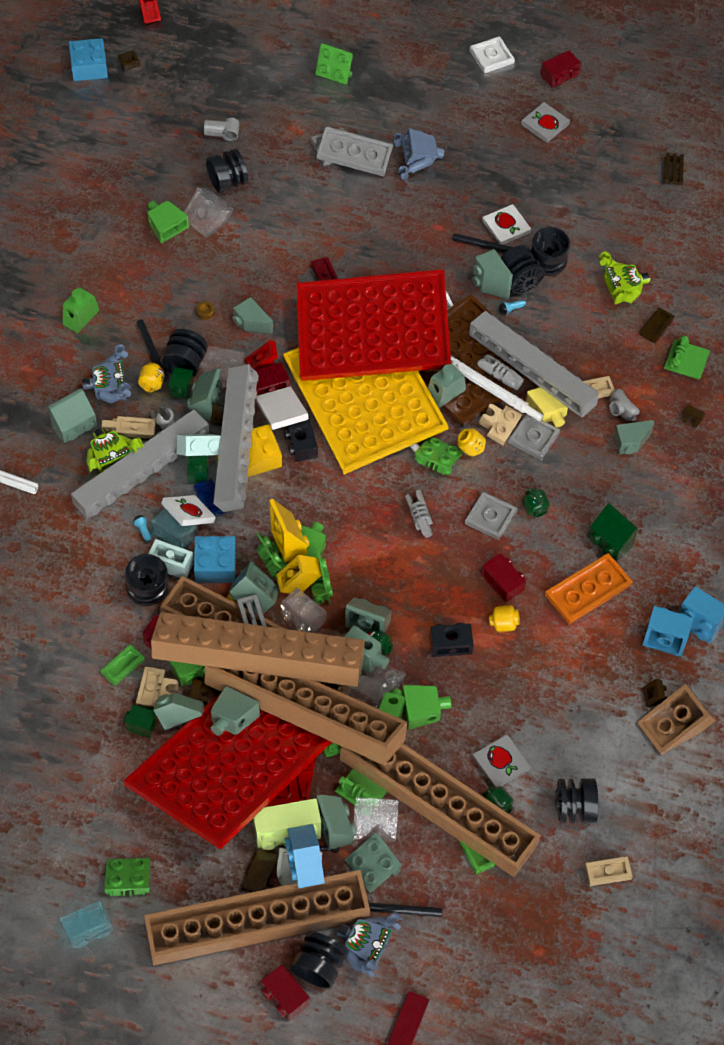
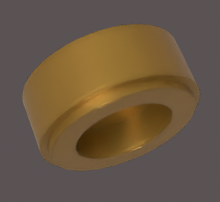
M208 301L200 302L196 307L197 316L202 320L211 319L215 314L214 305Z

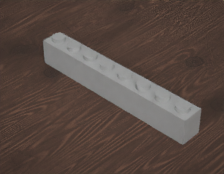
M485 311L470 323L471 337L581 418L597 405L599 393L593 387L588 386L579 377L570 373L564 366L559 365L550 356L540 351L538 347L530 344L523 336L515 333L494 315Z
M249 364L228 369L214 504L223 512L243 509L244 501L246 500L247 472L250 464L249 453L252 445L251 434L253 431V415L255 414L254 405L258 373Z
M192 410L143 444L144 448H138L136 453L132 451L71 493L73 505L86 519L97 515L102 508L113 504L118 497L130 492L138 483H143L151 474L159 472L164 465L176 460L179 456L177 454V435L209 434V424L195 410Z

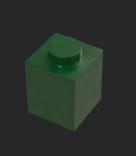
M179 367L174 368L168 384L170 396L188 399L194 383L193 370Z
M188 456V484L208 483L207 456Z
M132 705L131 710L127 711L124 717V723L128 732L151 738L158 721L153 710Z

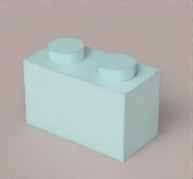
M177 435V454L184 456L219 455L221 435Z
M155 539L148 553L159 557L165 562L168 569L167 574L179 578L182 576L187 578L194 564L193 552Z

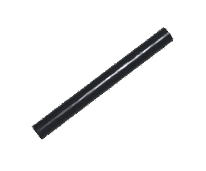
M453 233L452 237L453 241L492 250L495 249L501 252H507L513 248L512 246Z
M138 320L137 325L152 360L164 371L163 381L168 380V375L161 365L160 357L144 320Z
M369 903L371 912H396L398 914L442 917V908Z

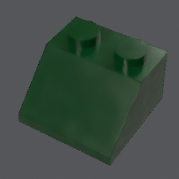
M608 503L590 526L588 537L593 544L598 545L605 554L609 553L617 562L632 549L638 528Z

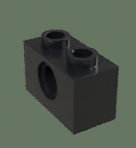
M309 416L308 420L288 425L284 429L286 440H290V444H288L289 453L291 456L294 455L295 462L318 458V445Z
M437 624L430 627L429 636L432 657L472 655L474 643L471 624ZM453 637L455 638V640H449L447 638Z

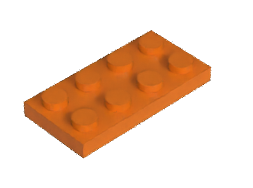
M607 553L547 590L545 596L565 621L571 624L632 586L633 581L612 556Z

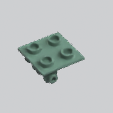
M377 832L345 859L353 871L361 870L364 886L370 894L392 874L395 876L400 873L401 870L399 868L402 866L401 862Z

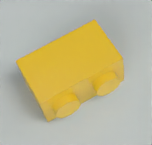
M297 555L276 575L280 592L300 595L321 577L322 572L318 558Z

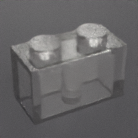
M298 588L280 603L282 617L294 623L299 631L315 633L326 622L327 612Z

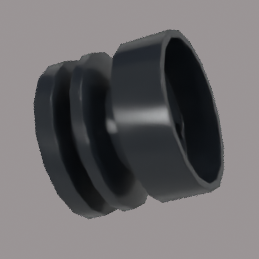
M236 148L224 151L223 158L219 154L206 158L207 172L217 193L230 190L231 183L234 187L248 183L245 162Z
M556 227L542 228L532 238L531 252L545 271L544 276H553L561 273L567 265L570 239L563 230Z
M519 245L513 247L500 257L513 275L511 290L515 294H523L532 290L544 278L545 271L538 260L535 259L528 246Z
M176 329L172 331L167 346L160 359L161 365L170 374L173 373L175 367L193 370L195 377L207 351V342L194 331Z
M141 554L129 561L125 569L126 592L134 603L141 606H152L164 599L167 593L168 571L165 562L152 554Z
M581 778L578 788H575L573 779L568 780L567 788L565 779H558L555 791V809L560 824H566L567 814L570 823L575 822L576 814H579L581 823H597L598 788L595 778Z
M309 931L300 945L303 952L296 953L290 969L307 983L323 989H330L338 976V971L335 968L343 966V960L346 959L348 951L342 944L331 937Z

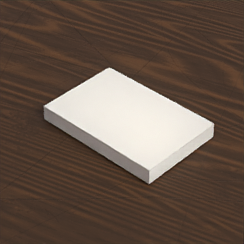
M291 386L262 394L255 398L258 407L272 430L309 419L308 413Z

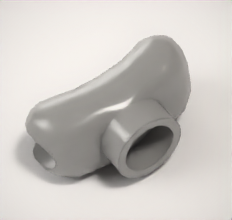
M617 388L610 396V412L614 416L620 415L626 421H635L636 415L640 414L638 407L627 398L622 389Z
M159 406L162 416L159 412L155 414L151 411L150 417L154 419L163 431L175 423L173 419L174 413L168 407Z

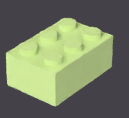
M317 799L263 808L253 818L257 849L271 850L275 846H286L285 838L289 837L288 828L309 824L314 825L317 839H320L321 819Z

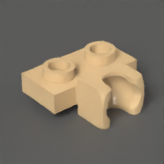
M489 404L486 414L482 415L479 424L490 430L487 435L489 438L504 445L521 419L522 414L507 405L502 411L497 406Z
M145 667L136 706L154 710L155 702L160 696L164 694L170 695L172 693H169V691L178 690V681L165 678L166 673L163 669Z

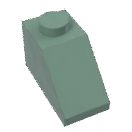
M251 297L233 308V321L244 331L273 333V321Z
M654 421L616 425L614 438L619 454L638 452L651 435Z
M177 693L160 696L154 706V712L164 730L202 716L204 709L203 702Z

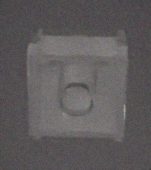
M198 187L184 213L188 215L189 225L205 238H208L227 223L234 208L212 190Z

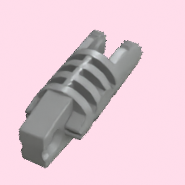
M487 354L484 356V359H480L477 362L479 368L489 375H493L495 379L497 378L498 381H502L503 384L515 390L521 387L524 379L494 357Z
M421 489L416 490L419 502L413 503V499L409 494L405 495L416 529H421L425 538L433 535L430 528L433 522Z

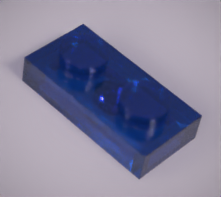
M212 479L194 485V490L199 500L215 517L227 513V511L223 512L214 504L215 484Z

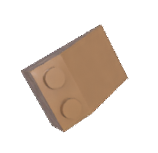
M685 684L637 721V723L662 755L700 734L716 720L693 690Z

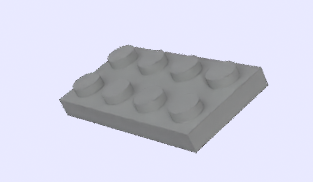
M325 127L317 159L385 176L393 144Z

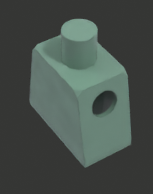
M453 364L445 365L441 371L431 377L428 390L438 408L466 390L464 375Z
M353 625L345 637L365 640L362 670L372 672L376 666L385 669L389 663V658L382 655L381 643Z
M226 686L211 709L212 732L218 736L225 730L234 735L239 734L259 718V702Z

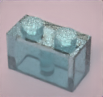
M164 508L151 521L150 534L163 542L186 550L195 541L198 526H181Z
M101 900L60 918L72 949L84 947L89 944V941L95 938H104L113 931L112 923Z

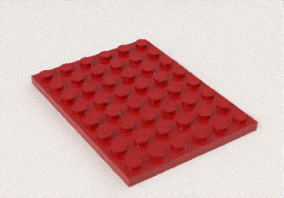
M444 269L297 283L301 381L443 369L445 365L451 364Z
M219 694L203 709L202 716L190 720L124 779V786L221 850L332 742L261 709L259 718L239 734L234 735L225 730L218 736L211 730L213 725L211 709L220 696Z

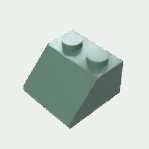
M495 249L476 256L472 277L474 286L478 287L482 293L505 299L509 298L513 275Z
M217 368L199 375L198 381L193 384L192 398L189 397L187 408L190 412L195 410L204 420L211 421L212 406L214 403L218 404L222 392L221 369Z
M82 388L48 406L52 428L64 444L76 439L82 433L92 430L97 425L96 415Z
M250 561L232 583L229 592L235 601L257 594L262 613L264 614L275 604L279 586ZM251 601L253 612L258 614L254 601Z
M353 598L345 609V627L351 629L354 625L365 633L372 629H378L386 633L391 621L392 611L385 606L371 604L365 599Z
M318 795L316 799L321 819V830L328 849L353 844L356 830L353 822L349 823L347 816H350L347 804L342 803L341 797Z

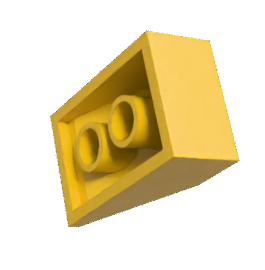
M267 424L253 428L251 434L252 445L249 453L250 464L247 472L248 477L282 467V454L270 425Z
M270 499V531L284 562L292 561L297 555L306 556L309 541L307 536H303L301 533L300 521L298 519L295 520L293 513L274 499Z

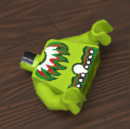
M606 251L598 256L602 259L600 260V265H606L603 278L614 304L621 302L632 303L641 294L643 284L650 282L649 274L647 272L639 274L635 265H626L614 261Z
M101 428L93 432L95 439L91 440V448L87 451L86 463L89 472L92 469L98 468L100 474L127 456L132 450L134 453L138 452V448H144L141 438L131 440L123 435H118L116 431L105 434Z

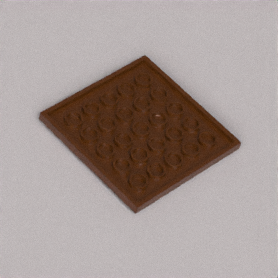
M469 294L447 310L451 356L510 393L515 389L503 384L502 381H498L493 375L491 376L479 368L477 362L480 359H484V356L488 354L505 364V366H508L509 369L514 370L524 379L523 383L529 380L470 336V323L485 311L493 315L472 294ZM442 369L418 371L427 388L429 387L431 377ZM464 377L466 390L441 406L462 427L485 412L489 404L494 405L501 400Z

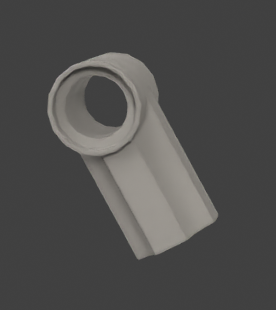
M227 118L225 121L205 120L204 135L221 136L227 141H235L238 138L240 123L235 118Z

